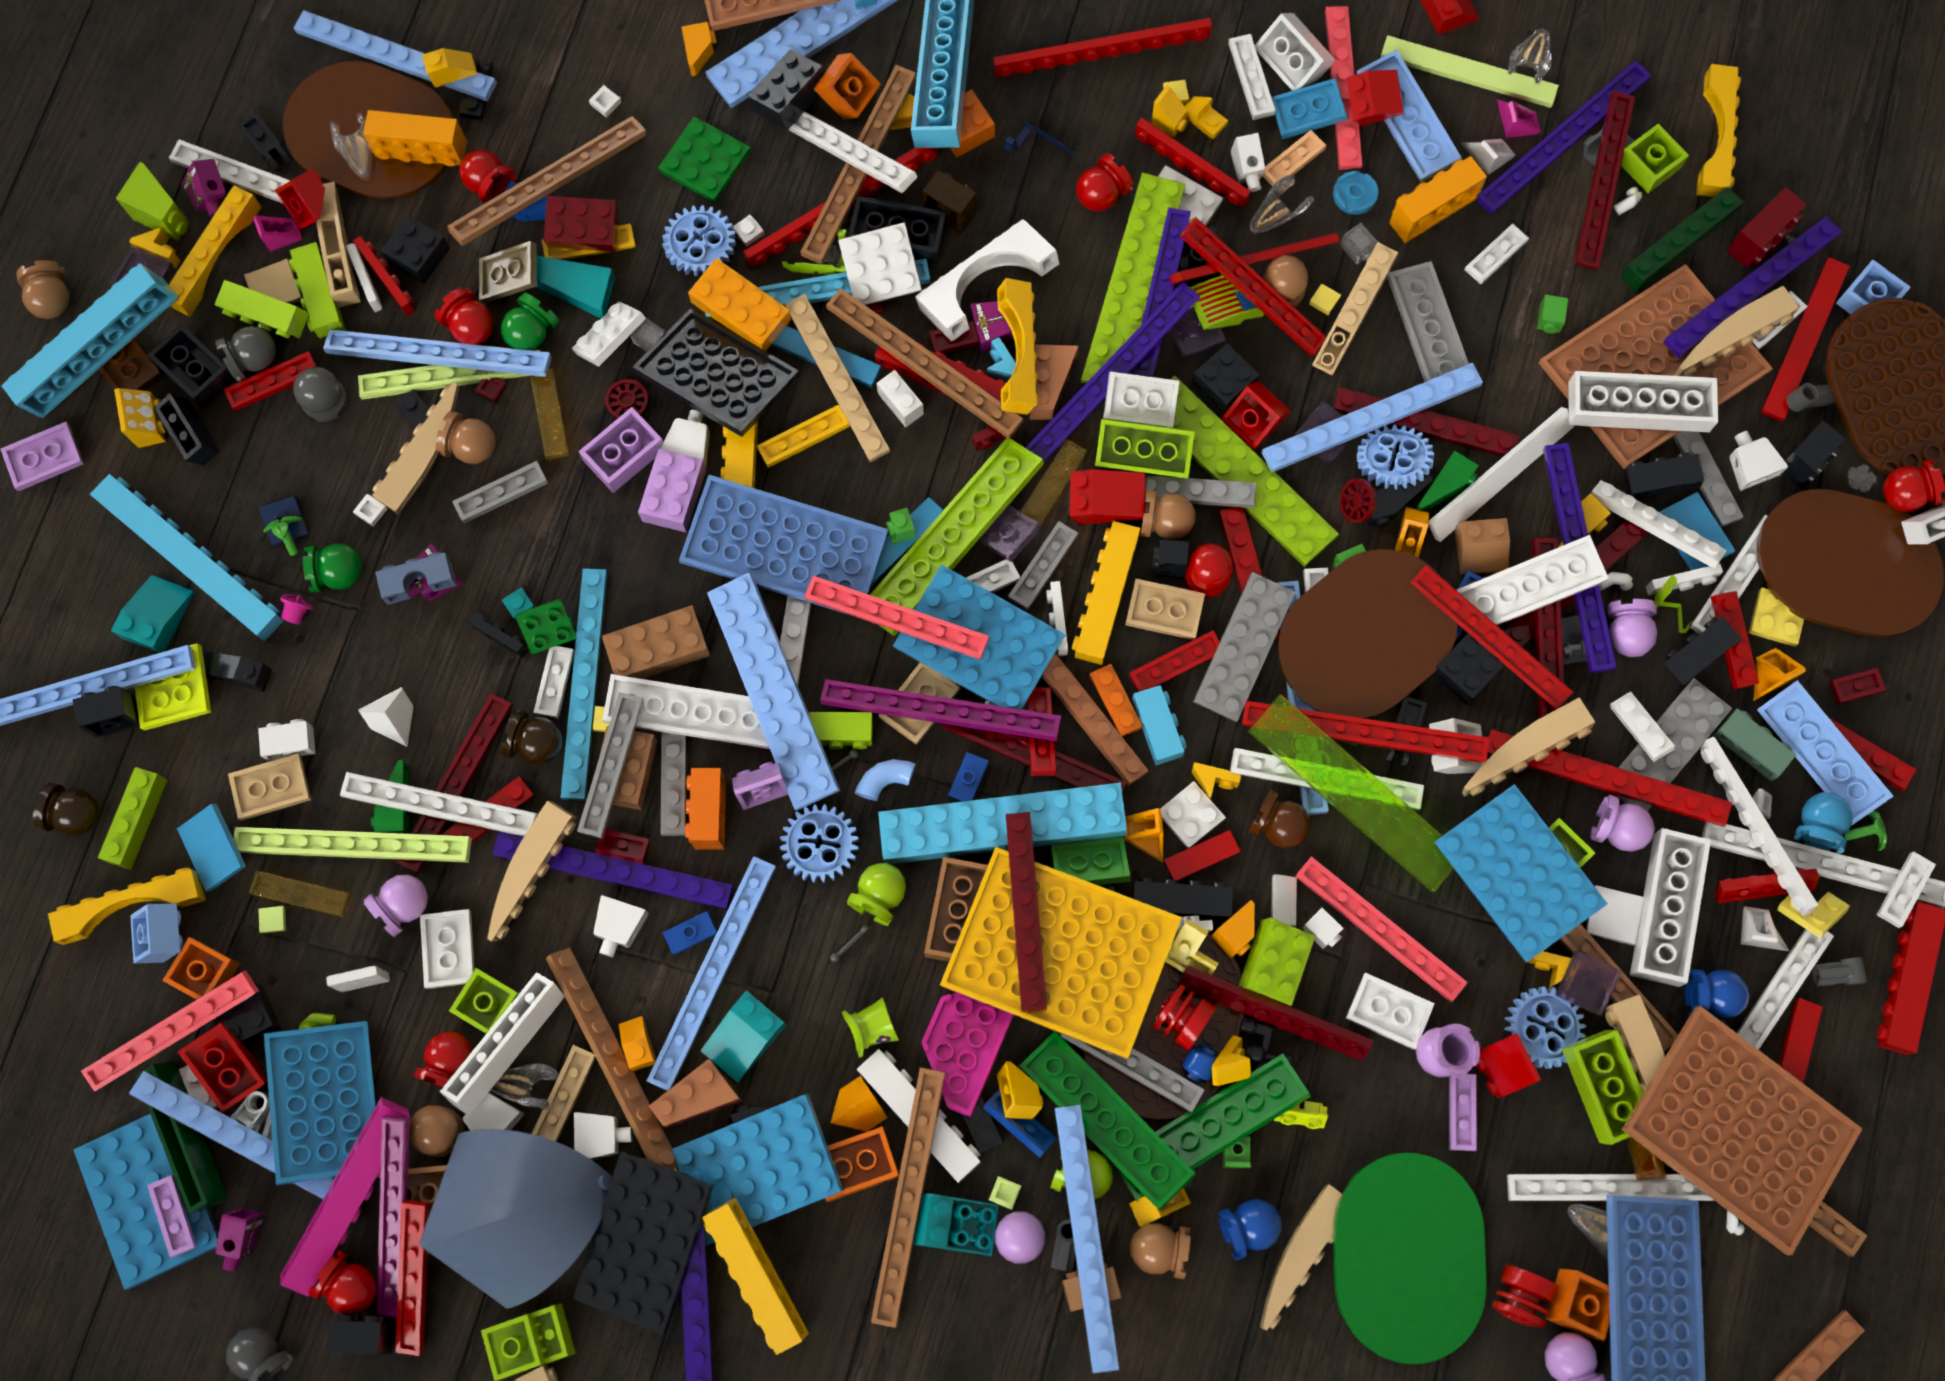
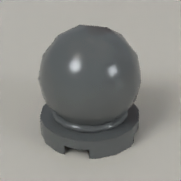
M249 326L239 329L233 334L231 341H227L224 337L215 340L217 349H221L226 356L223 359L224 363L237 382L246 379V371L258 372L265 370L272 364L276 356L274 338L267 331L258 327Z
M310 367L303 370L294 381L293 392L297 403L307 415L318 422H329L337 419L344 406L347 407L348 395L345 388L332 372L322 367Z
M249 1327L239 1331L229 1341L226 1349V1363L230 1371L239 1378L248 1379V1381H276L274 1376L282 1368L287 1371L294 1361V1358L288 1351L285 1350L279 1353V1344L275 1337L264 1328Z

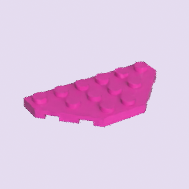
M957 992L940 998L921 1043L932 1070L946 1072L942 1095L948 1109L971 1118L1015 1015Z

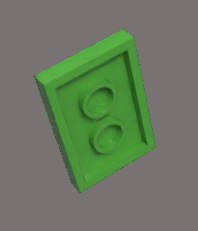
M1123 837L1051 845L1053 866L1058 871L1095 885L1130 882V871Z

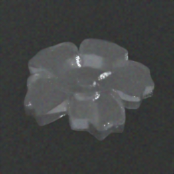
M831 246L823 262H829L828 265L838 267L842 253L841 249L838 248L836 250L835 246Z
M1865 464L1857 468L1851 467L1848 470V478L1851 479L1848 484L1851 488L1856 490L1859 488L1862 492H1868L1872 487L1871 484L1876 482L1877 476L1873 472L1868 473L1869 466Z

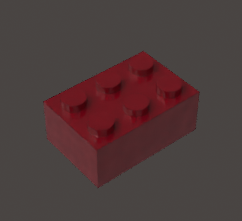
M1785 187L1740 231L1726 252L1746 269L1753 263L1758 265L1765 258L1766 253L1769 250L1772 251L1781 242V239L1785 235H1789L1797 226L1796 224L1804 216L1802 211L1807 204Z
M547 196L544 242L547 247L616 252L619 206L616 200Z

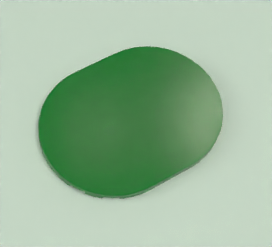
M1394 1153L1375 1159L1360 1169L1349 1180L1336 1206L1333 1223L1334 1281L1337 1304L1352 1334L1374 1353L1383 1358L1405 1364H1422L1436 1361L1454 1352L1470 1337L1484 1309L1487 1282L1485 1230L1481 1208L1474 1192L1463 1177L1452 1167L1436 1158L1418 1153Z

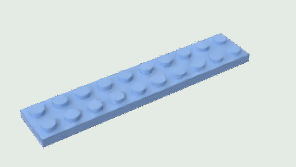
M840 0L839 2L801 10L706 71V76L728 105L733 108L748 98V95L790 49L806 58H810L898 0H877L878 4L857 9L854 0Z
M747 573L707 592L775 763L779 764L794 810L802 809L840 791L752 574Z

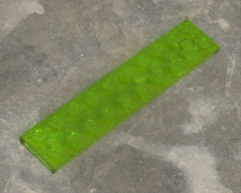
M1281 694L1276 697L1248 730L1254 738L1430 892H1435L1454 869L1434 843L1442 835Z

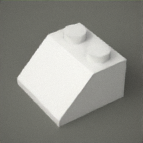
M1455 718L1429 724L1430 729L1482 736L1480 724ZM1432 755L1431 758L1434 771L1445 774L1476 773L1484 764Z

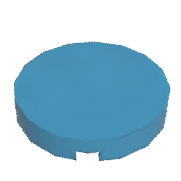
M1350 171L1344 173L1336 181L1333 189V198L1340 210L1348 214L1359 215L1373 208L1377 201L1379 189L1376 181L1370 175L1360 173V171Z

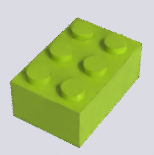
M1273 918L1261 919L1238 986L1287 1006H1292L1315 936Z

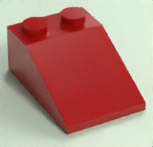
M1108 470L1071 472L1070 517L1078 525L1143 519L1144 513H1146L1145 473Z
M222 1022L178 1051L221 1112H224L263 1086L268 1080L267 1073L257 1059Z
M1518 1033L1480 1050V1057L1476 1066L1480 1072L1484 1071L1488 1080L1486 1081L1487 1088L1497 1099L1541 1080Z

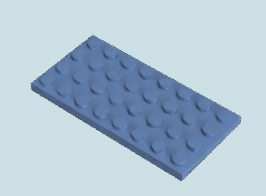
M708 475L679 558V563L731 579L751 573L757 587L829 608L804 598L812 577L816 576L868 594L885 544L888 529Z
M1606 1195L1612 1381H1706L1699 1200Z

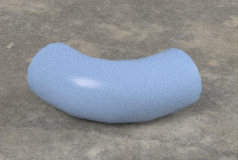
M896 759L877 763L865 772L856 787L855 794L872 801H877L882 789L888 784L899 783L909 786L916 763Z

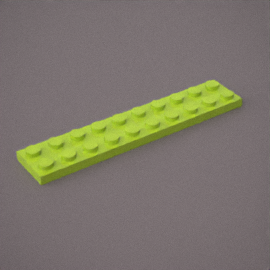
M1142 173L1081 383L1086 384L1141 326L1168 207L1180 208L1186 183Z
M1173 376L1170 380L1179 381L1174 425L1169 428L1195 431L1191 457L1214 480L1256 483L1254 508L1244 509L1301 565L1306 567L1339 534L1275 472L1271 473L1268 465L1176 376Z
M1006 438L870 595L914 610L941 564L951 570L954 569L1044 465L1043 459L1014 440ZM880 626L893 636H896L898 631Z

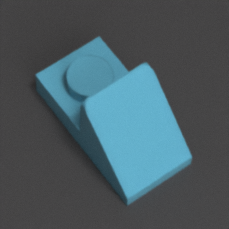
M998 337L991 341L990 355L996 364L987 368V375L995 380L1002 379L1007 382L1013 374L1016 363Z

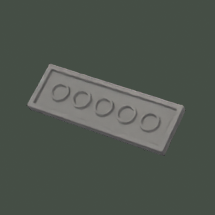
M1432 261L1389 272L1387 279L1424 382L1468 365L1469 362Z
M1254 572L1250 574L1193 700L1194 703L1234 722L1238 721L1295 595L1294 591Z
M1693 678L1656 721L1658 726L1675 745L1674 750L1653 762L1638 743L1618 768L1671 783L1732 708ZM1617 795L1626 804L1639 805L1647 811L1652 806Z

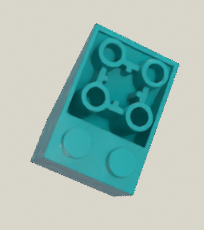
M923 1193L913 1245L992 1256L999 1205Z

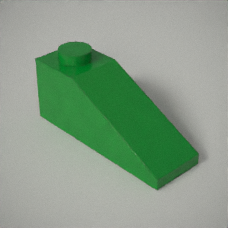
M1454 451L1416 510L1426 512L1461 493L1466 485L1470 486L1476 480L1478 475L1475 471L1479 465Z
M398 760L388 781L409 785V765L404 760ZM376 805L374 816L371 817V829L374 833L410 834L409 812Z

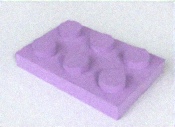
M67 422L1 448L14 488L18 491L84 464L71 427Z

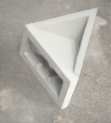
M1502 139L1461 143L1487 175L1516 156Z
M402 687L359 709L360 714L371 730L406 747L408 746L414 706Z
M1744 906L1741 944L1789 951L1773 924L1769 910Z

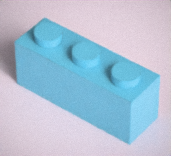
M1161 685L1134 693L1132 701L1143 726L1142 729L1155 766L1183 757L1184 749L1187 748L1183 735H1178L1176 729L1179 726L1175 713H1170L1168 705L1171 702L1167 691L1163 692Z

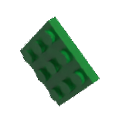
M694 116L659 165L658 171L716 203L751 152V149L748 145Z

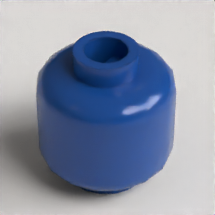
M1200 1043L1199 1046H1192L1183 1061V1067L1188 1071L1186 1076L1196 1082H1200L1201 1079L1210 1080L1212 1078V1064L1217 1059L1218 1052L1203 1043Z

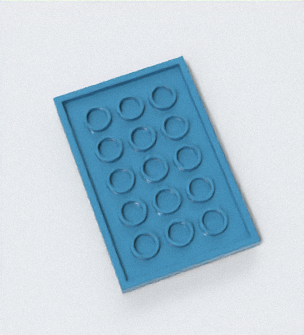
M941 564L914 610L988 635L990 640L982 660L903 633L899 634L893 647L995 706L1022 710L1065 638V634Z
M1515 784L1434 842L1526 963L1608 904Z
M367 1021L265 1033L264 1041L276 1185L336 1177L375 1109Z
M809 1094L792 1099L672 1149L680 1172L714 1184L705 1215L710 1210L736 1197L751 1227L844 1191ZM706 1231V1245L714 1243L715 1240L712 1235Z
M151 1114L74 1149L124 1290H129L216 1248L219 1233L210 1209L189 1214L184 1203L198 1248L174 1258L169 1256L147 1185L174 1174Z

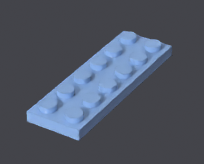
M1395 50L1357 70V74L1375 70H1398L1405 114L1384 121L1420 182H1423L1440 171L1450 168L1456 161L1461 159V156L1399 52Z
M1798 680L1757 709L1780 739L1791 747L1792 752L1796 754L1795 757L1825 793H1835L1847 801L1853 813L1852 825L1893 797L1891 792Z

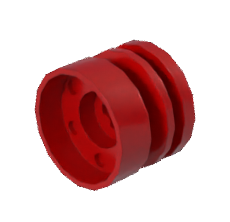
M1181 983L1177 989L1169 994L1157 1012L1153 1028L1158 1030L1163 1022H1166L1169 1026L1163 1034L1167 1036L1175 1028L1178 1030L1175 1043L1189 1051L1217 1007L1204 998L1196 1006L1193 1005L1191 1002L1195 992L1191 991L1188 997L1184 999L1181 995L1187 986Z
M1506 1265L1500 1281L1508 1286L1510 1291L1497 1290L1495 1295L1506 1300V1302L1502 1303L1494 1300L1491 1307L1499 1311L1504 1317L1522 1325L1544 1328L1546 1321L1535 1315L1538 1313L1548 1316L1549 1311L1540 1306L1539 1303L1540 1300L1553 1302L1558 1285L1529 1271Z

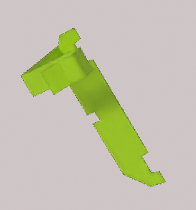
M839 229L837 233L839 240L846 238L845 233L849 232ZM842 253L838 267L810 263H795V265L782 262L783 267L797 273L815 274L814 271H818V274L832 275L835 274L834 271L846 272Z
M1672 574L1663 585V590L1661 587L1655 594L1654 604H1656V608L1659 606L1677 608L1679 633H1686L1689 630L1690 624L1683 629L1681 604L1663 602L1671 593L1672 587L1674 585L1675 587L1677 586V578Z

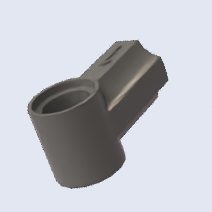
M1810 383L1803 384L1788 394L1786 398L1787 405L1795 412H1800L1805 408L1830 406L1835 403L1829 385L1814 386Z
M1863 957L1848 958L1833 963L1816 964L1813 967V979L1817 986L1835 984L1849 986L1868 982Z
M1064 1219L1057 1227L1050 1267L1072 1272L1075 1259L1073 1237L1066 1238L1061 1234L1062 1226L1071 1224V1219Z

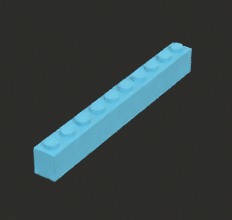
M108 474L90 495L265 642L283 622L278 616L280 611L270 602L267 605L261 602L264 597L253 588L248 591L244 587L247 583L238 575L230 576L227 573L230 569L220 560L216 563L210 558L213 555L203 546L198 549L194 545L197 541L188 533L180 534L177 531L180 527L170 518L167 521L161 518L163 513L153 504L148 507L145 504L147 499L138 491L130 492L128 490L130 485L121 477L116 480Z

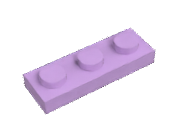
M1476 1074L1449 1076V1150L1477 1151Z
M174 1175L147 1185L170 1258L198 1248Z

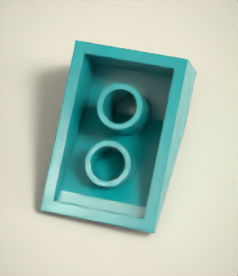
M151 575L122 608L111 632L123 640L156 653L165 652L195 592Z
M746 990L721 1021L701 1049V1052L739 1083L787 1025Z

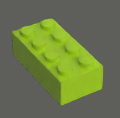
M1101 419L1095 466L1188 478L1195 431Z
M1604 1030L1562 1047L1561 1049L1599 1143L1612 1145L1629 1138L1630 1136L1622 1128L1642 1097L1643 1092L1618 1030Z

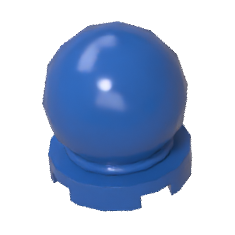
M1691 969L1689 971L1691 980H1688V983L1685 984L1684 993L1686 1006H1691L1692 1012L1695 1007L1701 1006L1716 1018L1725 1020L1738 1016L1747 1007L1750 996L1747 984L1733 971L1722 969L1710 972L1707 976L1702 969Z
M1260 1199L1247 1200L1240 1204L1234 1213H1231L1228 1208L1217 1212L1219 1217H1221L1218 1219L1225 1242H1231L1235 1251L1231 1252L1235 1260L1247 1257V1248L1255 1251L1269 1248L1276 1243L1281 1233V1217L1276 1208L1268 1201Z

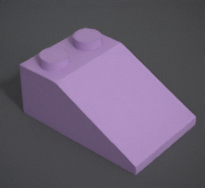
M767 762L760 765L758 770L752 772L744 770L737 773V777L732 778L734 793L743 810L788 795L778 763Z

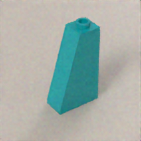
M537 256L536 288L600 319L607 313L615 281L611 268Z

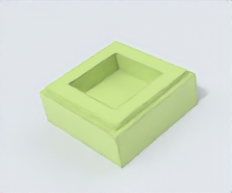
M284 906L258 909L259 933L267 934L286 931V909Z
M998 1176L989 1201L1012 1210L1021 1185Z

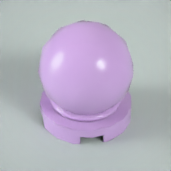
M1633 599V604L1621 605V600L1609 603L1607 605L1608 616L1614 618L1609 627V635L1614 649L1619 654L1627 657L1643 656L1649 652L1656 644L1657 639L1656 624L1651 618L1657 614L1654 601Z
M1610 794L1603 799L1596 813V816L1600 817L1597 828L1593 826L1591 828V839L1602 843L1607 838L1612 846L1623 851L1633 852L1643 849L1652 840L1655 830L1654 822L1649 812L1635 804L1619 805V798Z
M396 875L385 882L380 889L379 896L375 897L373 894H370L364 899V904L375 919L379 916L387 925L384 929L395 937L402 931L401 923L411 922L423 913L427 906L428 894L423 882L418 878L410 875Z
M1449 1024L1442 1028L1434 1027L1419 1038L1416 1046L1417 1061L1425 1072L1436 1077L1463 1075L1478 1064L1480 1057L1479 1042L1474 1040L1469 1032L1471 1030L1462 1024Z
M1025 1211L1013 1212L1006 1215L998 1223L995 1231V1244L999 1253L1006 1260L1015 1264H1025L1034 1260L1042 1252L1045 1245V1230L1042 1223L1034 1215Z
M1561 1333L1548 1343L1544 1353L1545 1363L1553 1378L1558 1381H1605L1604 1374H1597L1595 1372L1597 1366L1596 1351L1585 1337L1576 1333Z

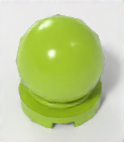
M877 863L871 865L860 876L858 882L859 893H851L847 904L862 915L867 911L875 916L873 921L888 926L893 919V915L889 913V910L898 906L904 899L906 890L905 877L898 868L891 864Z
M1087 1149L1094 1199L1103 1197L1113 1183V1169L1105 1156L1098 1151ZM1063 1167L1061 1171L1057 1170L1055 1172L1050 1187L1060 1192L1061 1187L1066 1186Z

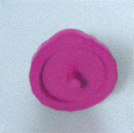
M283 594L280 599L284 603L281 618L294 624H300L307 609L313 610L314 608L304 601L300 595Z

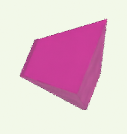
M1497 99L1506 139L1535 135L1541 132L1536 112L1514 101L1507 103Z
M258 214L253 218L260 238L270 252L302 239L299 227L294 219L268 217Z

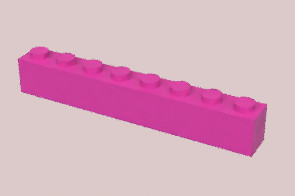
M383 1097L380 1098L280 1275L281 1286L308 1297L310 1287L316 1288L320 1281L316 1276L332 1256L335 1257L336 1253L334 1251L338 1244L342 1245L346 1240L349 1224L351 1222L354 1223L361 1212V1208H359L363 1200L369 1199L374 1188L372 1186L376 1177L380 1178L382 1117L384 1115L410 1118L409 1109Z

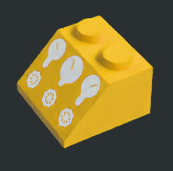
M114 389L121 432L138 448L166 442L165 433H167V429L154 409L161 400L157 399L150 391Z

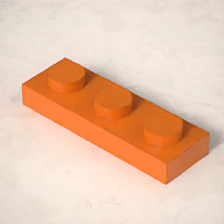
M1109 664L1090 673L1089 676L1116 730L1122 738L1142 729L1143 726L1112 665Z

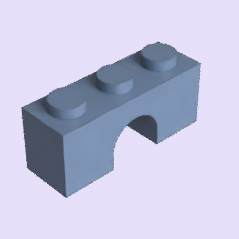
M434 552L423 559H409L405 564L398 566L388 565L383 567L382 570L375 572L381 598L387 605L411 599L409 586L417 578H426L428 586L433 592L457 586L451 560L445 552Z

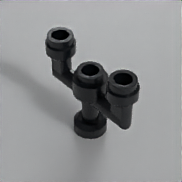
M1243 1018L1240 1028L1241 1033L1247 1036H1262L1260 1045H1247L1245 1050V1057L1250 1059L1251 1064L1256 1065L1255 1070L1264 1065V1062L1268 1063L1279 1056L1267 1052L1271 1045L1275 1027L1259 1024L1252 1018ZM1284 1052V1056L1291 1065L1292 1053Z

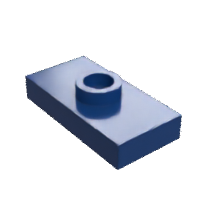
M966 752L948 797L959 802L972 801L989 761Z
M707 911L663 932L673 956L717 934Z

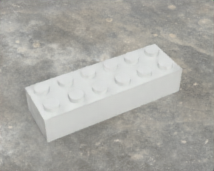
M1575 371L1568 382L1569 425L1710 432L1718 423L1717 378Z
M1663 828L1654 834L1630 976L1676 987L1688 983L1711 839Z

